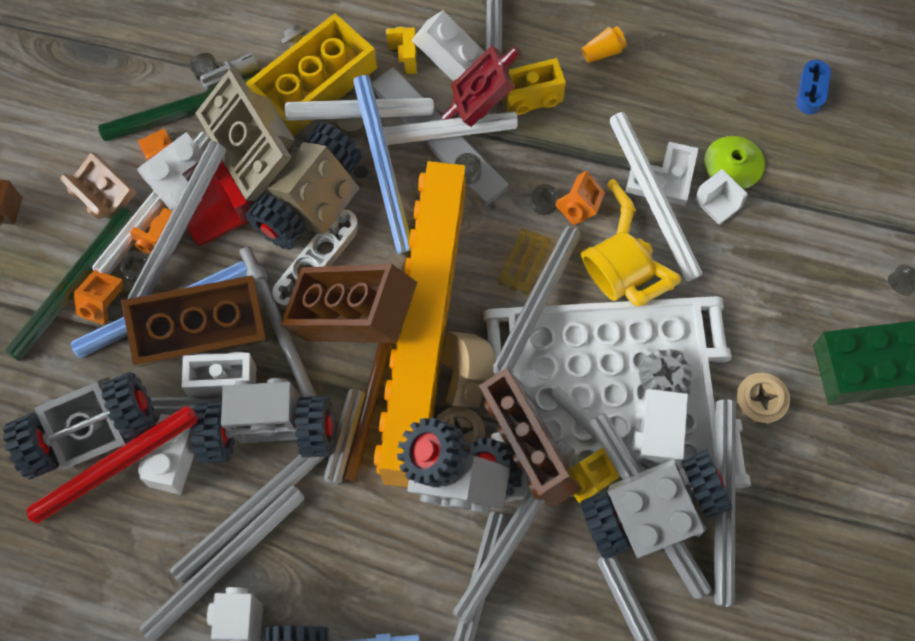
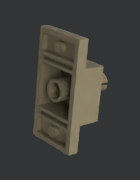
M229 69L195 114L211 141H215L226 148V153L222 160L244 198L255 202L292 158L290 153L296 140L271 100L267 97L251 93L240 73Z

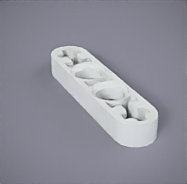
M344 209L325 234L317 233L275 284L272 295L280 309L285 311L290 300L289 297L283 300L281 293L283 291L289 293L291 290L293 292L294 284L291 279L297 281L298 271L302 266H332L356 236L358 222L356 215L352 211ZM348 220L350 227H342L339 231L338 223H346ZM322 242H330L334 245L333 251L329 254L319 253L317 247Z

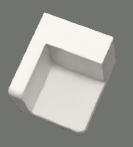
M721 169L699 187L694 201L717 224L721 225L742 208L748 194Z

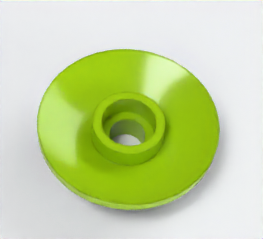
M726 136L717 139L709 146L704 157V167L710 178L723 169L744 190L752 187L760 180L764 173L765 160L761 150L752 141L739 136ZM732 156H737L741 160H735Z

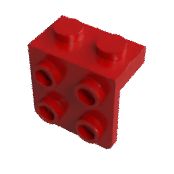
M222 160L202 196V201L198 204L187 225L188 231L198 246H203L249 222L246 219V213L249 211L248 205L252 204V201L244 198Z

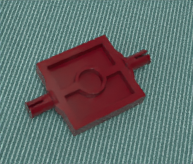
M492 45L451 84L454 94L453 102L441 114V118L443 120L454 119L460 114L462 121L470 127L484 118L488 111L501 99H504L514 88L509 68L510 65L522 56L521 51L513 45L502 56L501 51Z

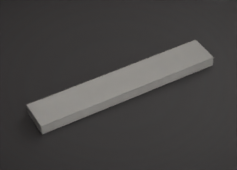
M393 67L371 82L373 92L380 99L423 98ZM435 109L430 116L399 117L405 125L443 120ZM461 136L422 141L442 163L465 165V186L485 207L509 189V184Z

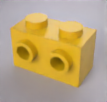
M557 58L509 69L514 88L504 99H501L505 112L514 111L517 115H522L533 109L551 108L563 102L566 81Z

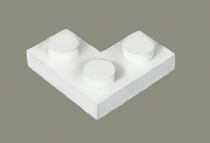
M186 132L137 168V170L166 206L173 211L188 184V180L184 176L198 165L204 152Z
M668 142L663 166L651 165L669 203L686 205L698 148ZM631 168L625 193L645 197Z

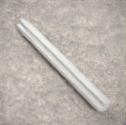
M624 112L615 114L610 118V124L686 281L695 280L702 275L701 268Z
M201 132L194 140L203 152L211 141L206 132ZM195 168L192 169L189 173H187L184 177L187 179L195 170ZM154 191L92 266L93 270L110 275L136 243L130 234L131 229L135 227L145 232L153 219L166 206Z

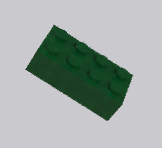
M915 321L825 331L813 344L828 406L915 395Z

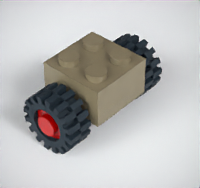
M318 124L266 188L273 196L261 195L246 213L247 221L251 222L250 225L256 228L259 234H263L265 239L271 240L274 245H279L282 249L287 250L292 249L306 230L325 234L360 189L349 175L362 158L360 149L355 147L354 141L348 140L349 137L346 134L342 135L341 130L338 128L334 130L330 124Z

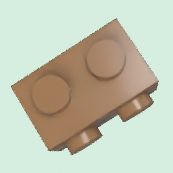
M90 152L74 176L63 174L60 177V180L67 186L66 191L74 198L82 200L87 205L86 210L98 219H102V217L111 219L121 207L125 208L137 192L104 159Z

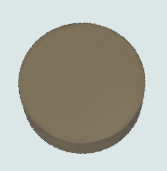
M363 118L336 119L337 127L343 135L346 134L349 137L360 135L365 130Z

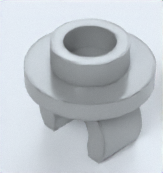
M297 24L283 32L285 37L281 39L282 44L290 42L289 48H291L305 37L304 34L308 32L307 27L300 28Z

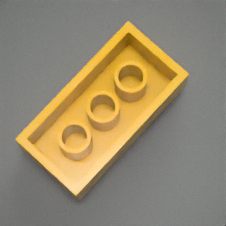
M334 13L247 81L246 85L251 93L267 97L271 100L294 137L313 120H286L285 104L287 102L338 101L355 87L354 78L362 75L369 76L377 69L375 48Z

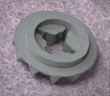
M671 348L668 350L656 349L644 358L639 369V379L645 390L652 389L686 393L693 379L691 365L684 359V355L673 352ZM662 364L667 370H677L671 376V383L667 381L665 376H656L660 373Z

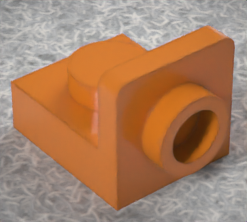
M164 128L137 141L147 161L172 143Z
M586 170L577 175L570 193L558 199L555 206L572 225H576L597 214L605 191Z
M163 208L159 216L155 217L151 222L148 233L133 227L130 234L136 242L135 246L141 251L151 254L173 211Z
M94 270L74 292L76 314L86 320L104 325L108 320L107 307L123 290V279Z

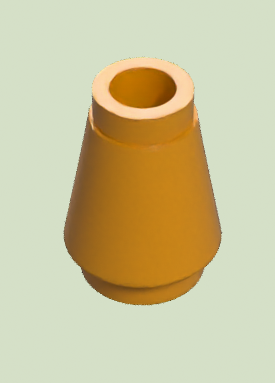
M618 26L614 28L608 27L585 46L581 47L586 61L591 63L621 54L622 49L627 47V43Z

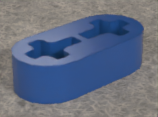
M809 61L801 73L796 102L799 110L805 114L813 115L818 113L826 102L831 72L828 64L824 61ZM812 72H817V77H819L817 82L813 81L814 74ZM810 92L814 93L813 100L815 103L810 102L808 97Z

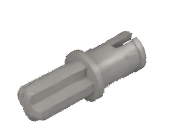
M248 53L231 62L224 61V66L202 75L200 81L204 89L208 91L217 86L229 69L238 71L241 77L258 71L259 66L254 55Z

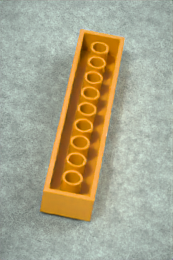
M428 161L426 173H420L418 191H420V201L416 200L414 219H416L415 229H411L409 248H412L411 258H406L404 273L418 283L397 342V349L392 348L390 368H392L393 380H387L384 396L385 400H387L388 412L381 413L379 432H382L383 443L382 445H376L374 465H377L376 472L381 475L383 485L408 488L409 479L405 477L407 473L402 472L399 467L405 462L397 459V454L403 453L404 450L398 448L399 441L406 442L407 438L402 434L405 430L413 431L410 427L413 422L420 423V419H430L434 416L441 368L440 361L444 347L465 202V165Z

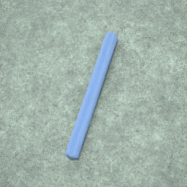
M368 75L358 76L354 78V86L396 251L398 254L409 253L412 249L409 248L410 233L371 80Z
M240 261L188 287L246 277L248 270L245 263ZM124 317L73 340L71 347L78 358H82L128 336Z

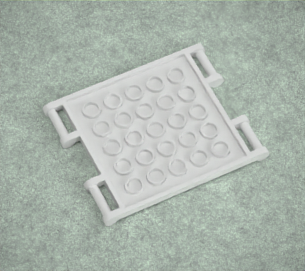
M722 297L651 300L647 305L635 307L630 301L545 306L512 373L523 384L557 445L560 442H565L575 449V455L569 463L570 468L601 449L602 445L549 396L550 393L559 386L592 418L600 414H606L629 453L637 460L638 452L632 451L634 432H640L641 420L635 419L637 399L642 400L646 392L639 379V369L644 358L656 349L668 350L670 348L673 352L684 355V359L691 365L693 378L689 389L684 393L688 394L683 459L707 449L715 466L716 411L708 361L724 363L732 359L731 350L726 345L721 312L724 309ZM523 307L497 308L483 311V322L487 324L488 343L494 351L495 359H497L501 352L499 323L509 321L510 334ZM701 311L709 312L714 348H706ZM662 364V369L656 376H665L667 381L671 383V376L677 370H667ZM736 419L735 489L751 486L750 475L745 472L740 432L743 429L740 419ZM499 432L491 435V439L506 443ZM640 463L646 470L657 466ZM681 463L678 467L685 484H690ZM526 472L520 475L521 487H511L515 493L512 496L506 495L505 502L524 500L530 490L528 483L531 481ZM621 477L618 478L617 480H615V481L612 482L611 484H614V483H616V482L621 481L622 478H621ZM609 484V485L606 486L604 489H602L601 491H599L598 493H596V494H594V495H597V494L602 493V492H604V491H608V490H609V486H610L611 484Z

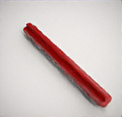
M184 406L29 505L26 509L27 518L35 524L41 523L198 422L197 413L190 406Z

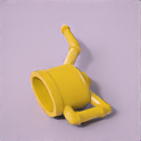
M612 179L607 184L609 191H612L621 205V216L617 234L582 251L581 258L592 280L609 299L616 301L625 295L635 307L645 306L649 301L666 291L673 290L681 282V277L678 273L652 259L653 249L648 242L645 243L642 239H636L629 234L636 208L630 197L619 186V182ZM654 275L662 279L642 291L636 289L652 279Z

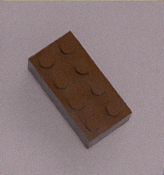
M393 264L302 267L280 325L305 341L397 343L418 282Z
M253 275L121 300L133 366L143 367L183 359V356L214 353L268 342L257 283Z

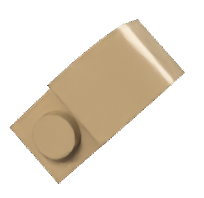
M452 331L447 333L440 362L453 370L446 402L452 406L480 408L483 393L479 385L495 375L493 372V365L496 361L494 351L486 340L475 334Z

